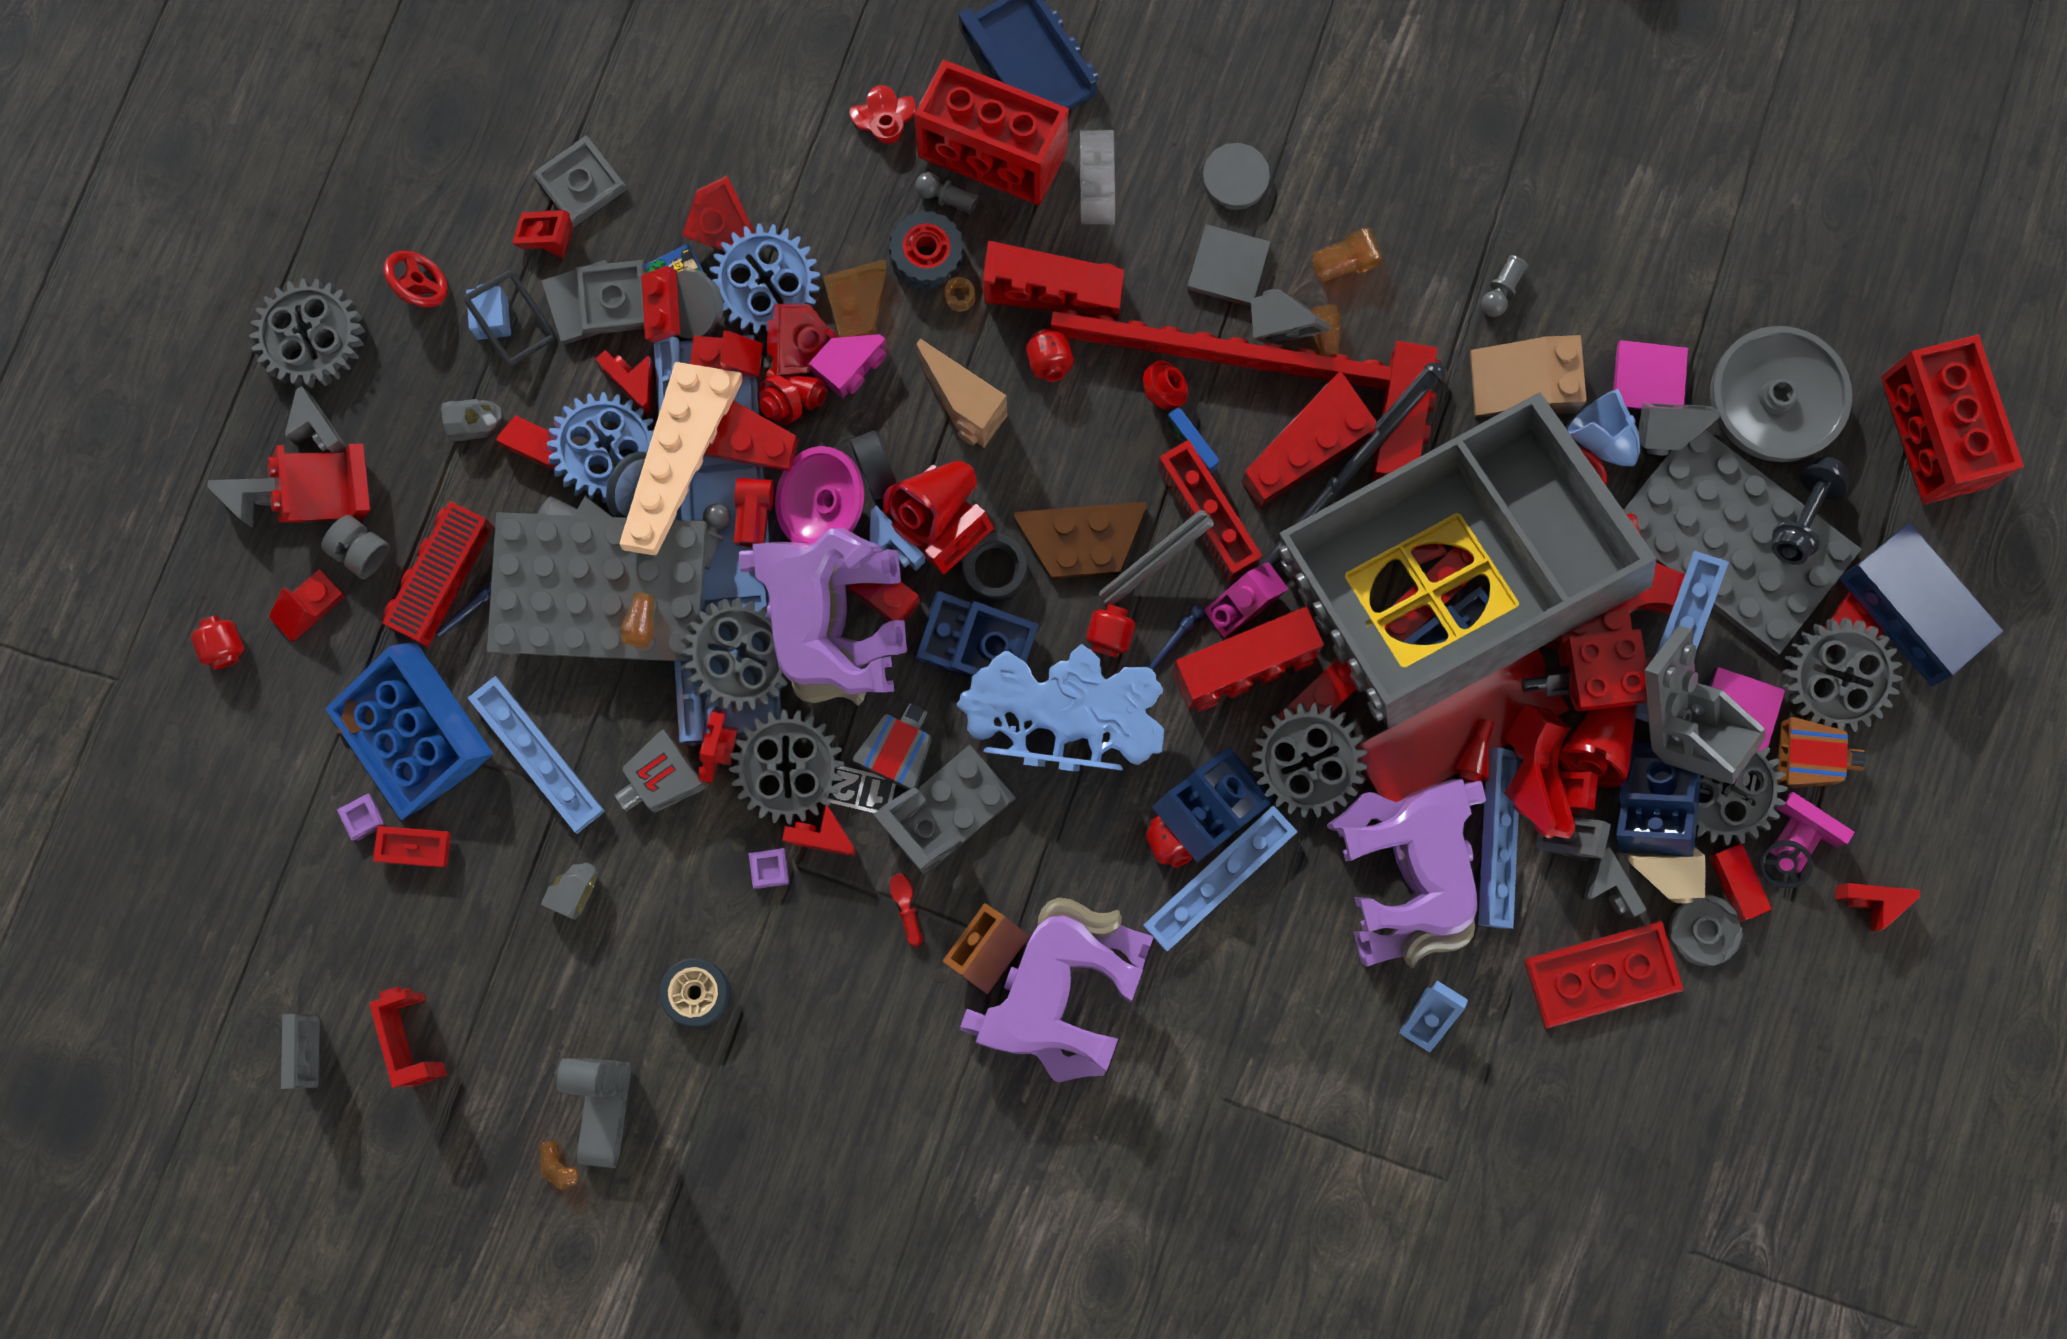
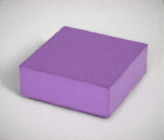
M368 793L337 809L351 840L354 842L377 831V826H387L372 794Z
M784 848L749 853L753 889L789 884Z

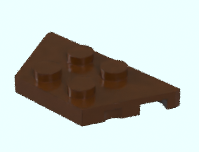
M1146 502L1020 511L1014 512V520L1029 541V545L1039 557L1051 580L1119 575L1147 506Z

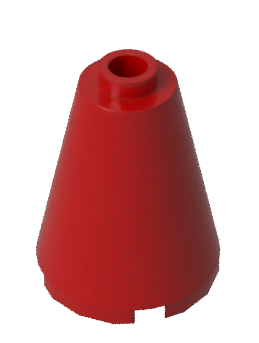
M956 460L893 484L886 490L883 496V508L886 514L891 512L895 520L891 524L894 530L904 540L915 546L921 547L924 543L928 545L934 543L976 488V473L969 464Z
M1638 705L1589 710L1560 748L1558 762L1567 772H1591L1597 774V786L1620 787L1622 780L1624 782L1629 774Z

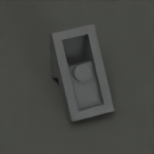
M302 386L295 391L285 432L286 438L295 445H298L312 436L323 452L329 449L332 453H345L347 449L346 444L314 397Z
M275 478L208 480L207 485L241 521L250 527H253L254 503L271 506V490H276Z
M1573 817L1575 830L1570 839L1557 836L1547 838L1538 833L1535 848L1581 861H1588L1589 857L1604 858L1611 824L1600 820Z
M1606 848L1603 859H1593L1583 901L1590 900L1609 890L1611 894L1609 901L1618 915L1623 914L1625 919L1635 917L1647 909L1611 848Z

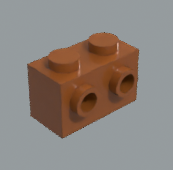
M984 903L943 959V962L988 995L1027 941L1029 935L1004 915Z

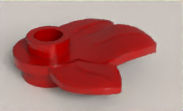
M877 85L870 90L867 96V104L850 107L849 113L853 124L859 130L871 131L873 136L881 143L891 144L899 140L904 130V124L914 117L916 104L913 96L897 99L890 87Z

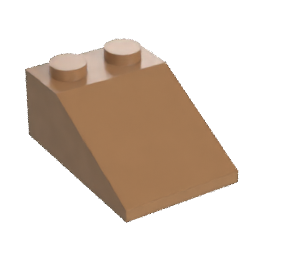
M1581 335L1547 336L1470 351L1475 417H1495L1541 392L1555 414H1576L1586 403Z
M920 339L916 344L920 366L953 425L959 431L957 433L958 436L972 446L977 443L985 448L1007 417L1006 395Z

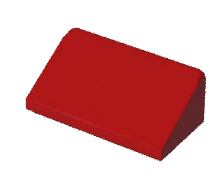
M516 415L496 439L501 447L547 469L554 471L555 467L559 465L549 464L548 462L549 455L554 453L547 451V442L552 440L548 437L549 431Z
M1738 844L1709 856L1727 899L1739 916V922L1749 920L1772 909L1743 844Z

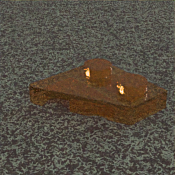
M885 259L822 276L840 338L866 336L875 333L887 273Z

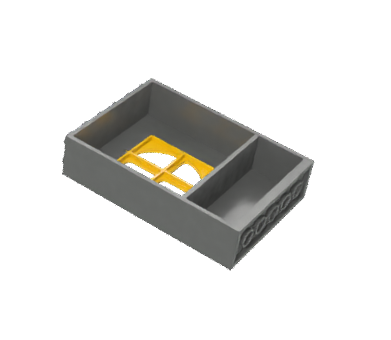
M1541 392L1280 532L1282 546L1278 548L1283 559L1281 565L1290 580L1296 579L1300 587L1298 593L1307 608L1313 606L1317 614L1315 621L1324 636L1327 634L1331 635L1334 642L1332 648L1341 664L1348 663L1352 671L1350 678L1359 693L1365 690L1370 700L1367 705L1377 722L1383 720L1388 729L1651 588L1657 561L1652 550ZM1427 544H1448L1468 551L1474 557V562L1441 581L1432 583L1418 565L1411 551L1417 546ZM1394 559L1400 560L1418 587V592L1381 613H1375L1370 606V593L1373 583L1379 572L1389 561ZM1478 575H1484L1490 583V596L1486 608L1480 618L1469 629H1461L1442 602L1441 597L1446 592ZM1427 605L1432 609L1447 632L1448 639L1445 642L1433 645H1413L1390 637L1385 631V627L1409 612Z

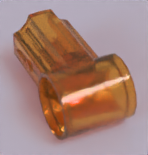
M1371 228L1355 231L1348 235L1343 242L1313 252L1311 255L1314 271L1321 282L1354 270L1358 273L1371 270L1385 260Z

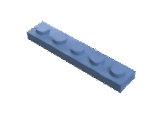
M1693 552L1657 653L1678 626L1692 629L1693 645L1696 646L1697 650L1729 564L1728 561L1701 552ZM1638 704L1636 718L1649 722L1648 704Z
M494 676L468 697L469 701L575 833L578 834L605 812L498 677Z
M1498 747L1489 748V780L1485 781L1486 802H1484L1478 925L1513 929L1519 813L1513 808L1514 803L1504 792L1521 766V759L1514 754V751Z
M1272 806L1143 924V927L1150 935L1154 936V939L1167 952L1295 835L1297 830Z

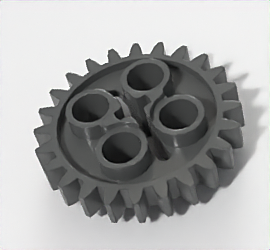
M301 278L299 288H296L288 281L287 291L284 293L279 288H274L277 298L273 300L265 296L264 300L268 307L266 309L256 308V311L262 316L261 320L251 321V324L259 330L249 334V337L258 343L252 347V351L260 356L257 360L258 363L263 367H267L266 371L272 377L278 375V379L283 384L291 380V383L296 388H299L304 380L305 384L312 389L315 385V379H318L326 386L328 384L327 375L330 374L336 379H340L337 369L342 367L350 370L351 367L346 360L348 357L358 359L359 356L353 351V347H360L364 344L356 337V335L365 332L360 324H356L363 319L357 311H354L357 307L351 299L347 300L348 296L343 290L336 292L337 289L330 282L324 287L319 279H315L310 287V284L304 278ZM298 307H301V313H302L301 316H302V319H303V321L307 324V326L310 328V329L307 330V331H306V328L304 327V324H303L302 320H301V319L299 318V316H298V313H297V308H298ZM324 307V312L319 317L313 318L314 312L318 308ZM292 318L291 324L287 328L280 329L281 324L285 320ZM307 334L311 344L316 349L318 355L316 360H314L312 346L304 339L307 337ZM335 338L334 343L330 347L323 348V344L327 339ZM302 349L301 355L298 358L290 360L291 354L295 350Z
M740 598L733 600L731 607L727 599L718 602V608L711 603L705 607L707 614L702 611L694 615L697 623L691 622L686 626V629L692 635H685L680 640L689 646L687 649L679 652V656L688 658V663L680 667L681 670L691 671L692 676L686 680V683L697 682L699 686L694 694L697 696L706 692L708 694L706 698L707 705L713 703L716 699L719 700L718 707L720 711L726 709L730 703L733 713L741 711L743 705L746 711L749 712L755 709V702L760 707L768 704L767 697L773 699L779 695L775 687L782 688L787 685V682L781 677V675L785 674L780 669L776 657L772 623L765 617L767 607L764 606L756 612L754 611L755 602L751 600L743 608ZM719 626H724L729 630L731 635L730 641H725L720 637L718 632ZM753 636L762 641V652L755 650L752 646ZM708 644H711L712 647H714V648H716V649H718V650H717V651L710 650V649L708 648ZM734 649H736V650H737V656H738V657H741V658H744V659H742V660H740V661L737 662V661H736L737 656H736L734 653H731V651H733ZM711 659H715L721 664V675L715 674L711 670ZM758 659L764 661L765 667H763L760 663L753 660ZM744 669L753 673L755 678L754 685H749L745 682L743 678Z
M1842 618L1840 625H1838L1836 620L1828 619L1827 630L1822 625H1813L1814 636L1803 632L1801 635L1805 644L1803 646L1794 643L1791 645L1798 652L1797 656H1786L1785 658L1793 664V668L1782 672V674L1792 677L1791 682L1783 685L1784 689L1795 692L1787 699L1788 702L1793 704L1801 703L1795 712L1802 716L1808 714L1807 721L1815 723L1819 721V724L1829 727L1832 725L1833 728L1844 730L1846 724L1847 728L1854 732L1858 729V721L1864 726H1871L1870 715L1882 719L1883 714L1879 708L1882 705L1892 708L1893 704L1887 699L1888 695H1898L1900 693L1897 689L1891 687L1892 682L1901 681L1903 678L1893 674V669L1902 665L1901 662L1890 659L1897 652V649L1892 647L1884 648L1889 641V637L1881 635L1876 638L1878 628L1870 626L1865 630V622L1858 620L1852 626L1851 619ZM1831 645H1835L1837 656L1833 661L1828 662L1825 657L1826 651ZM1868 655L1871 661L1868 670L1861 672L1859 662L1864 656ZM1819 664L1870 680L1871 686L1866 687L1815 671L1813 666ZM1823 678L1826 684L1825 690L1816 696L1814 685L1816 681ZM1853 689H1857L1859 698L1855 704L1850 706L1847 701L1848 694Z
M1302 702L1298 704L1296 714L1288 706L1284 709L1285 719L1277 713L1271 717L1276 727L1265 724L1262 727V730L1268 737L1259 736L1255 740L1257 744L1263 747V749L1252 753V756L1262 759L1261 763L1253 767V771L1264 773V776L1257 781V784L1268 783L1270 788L1266 791L1265 796L1268 797L1276 793L1278 799L1275 806L1279 807L1286 801L1289 803V814L1297 807H1301L1302 817H1306L1310 808H1313L1318 818L1322 816L1324 806L1333 814L1337 810L1335 801L1345 807L1349 803L1345 793L1356 796L1359 790L1353 783L1363 784L1366 779L1358 773V770H1365L1369 767L1368 763L1359 760V757L1368 753V749L1357 747V744L1364 736H1353L1351 734L1356 723L1345 726L1343 724L1346 715L1344 712L1337 718L1332 717L1333 706L1331 705L1327 707L1324 713H1321L1318 702L1312 705L1310 711H1307L1305 704ZM1319 728L1325 731L1328 738L1325 745H1317L1312 741L1310 735L1312 729ZM1282 742L1290 743L1295 749V757L1292 759L1284 758L1279 752V744ZM1330 747H1339L1338 752L1321 757L1314 764V767L1311 763H1307L1287 774L1282 772V768L1300 762L1307 756V753L1309 756H1315ZM1326 762H1338L1342 767V776H1330L1326 772ZM1300 774L1307 777L1310 782V789L1307 791L1297 789L1293 781L1294 776Z
M782 710L780 720H776L772 712H768V723L766 724L758 718L754 719L757 730L752 731L745 727L743 730L748 736L747 741L737 739L735 741L742 748L741 753L730 754L732 758L739 760V765L729 768V771L739 773L740 776L731 784L732 786H743L744 788L738 795V799L750 797L751 801L747 806L748 810L760 806L759 818L763 819L768 812H772L773 823L779 821L781 814L785 815L788 824H792L794 814H798L799 818L804 822L807 819L806 811L809 809L818 816L820 814L817 807L819 802L827 806L831 805L826 794L828 792L832 794L839 793L832 786L833 781H842L844 777L835 773L836 768L845 766L844 762L837 761L834 756L842 752V748H831L830 746L836 739V736L833 734L824 737L823 733L827 725L822 724L815 729L813 727L815 717L812 715L806 722H802V713L798 710L793 719H789L787 710ZM785 735L789 737V760L797 765L796 770L790 771L792 796L789 799L785 797V773L778 770V764H783L785 761L783 737ZM805 738L811 740L814 749L808 758L803 759L795 754L794 748L800 739ZM768 740L774 741L778 746V754L772 760H764L759 752L761 744ZM807 773L814 777L815 787L810 793L802 794L796 787V781L800 775ZM773 775L779 780L780 787L776 794L768 796L763 793L761 782L766 776Z
M1769 747L1764 748L1760 752L1757 750L1737 780L1730 786L1733 792L1752 799L1755 802L1754 806L1748 805L1747 802L1734 793L1723 796L1720 785L1701 777L1700 785L1705 786L1709 790L1710 799L1707 803L1699 802L1695 838L1700 837L1706 832L1709 833V844H1713L1717 837L1721 836L1723 845L1728 846L1732 836H1734L1737 843L1741 845L1745 843V833L1753 840L1759 837L1756 827L1764 831L1771 829L1766 818L1772 820L1779 819L1780 815L1773 807L1785 805L1786 802L1778 798L1777 794L1787 791V787L1777 785V780L1784 777L1785 772H1774L1773 767L1779 763V759L1768 761L1765 758L1770 751ZM1745 774H1753L1759 779L1760 787L1758 791H1750L1744 787L1743 776ZM1713 779L1714 781H1716V782H1718V783H1720V784H1723V783H1724L1723 781H1720V780H1717V779ZM1733 803L1740 807L1742 817L1738 822L1730 821L1726 817L1724 809L1727 804Z

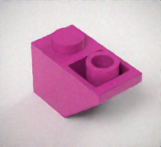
M880 334L831 338L809 363L812 374L817 378L823 379L826 386L844 399L849 392L853 394L861 387L865 379L863 376L871 367L876 369L887 356L886 341Z
M1267 562L1244 574L1210 604L1204 612L1225 638L1267 609L1289 589L1270 563Z

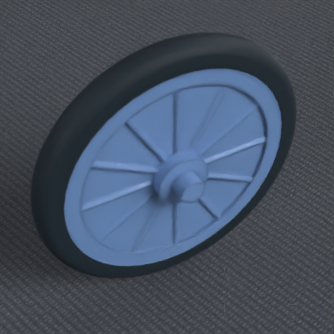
M647 452L629 454L612 471L607 484L606 501L614 517H628Z

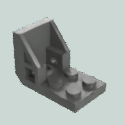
M1678 626L1644 670L1651 748L1665 764L1734 784L1765 740V728L1723 690L1697 683L1698 673L1695 672L1694 665L1696 646L1693 645L1692 629Z
M969 744L918 789L915 787L911 788L885 804L873 815L921 873L926 875L1016 798Z

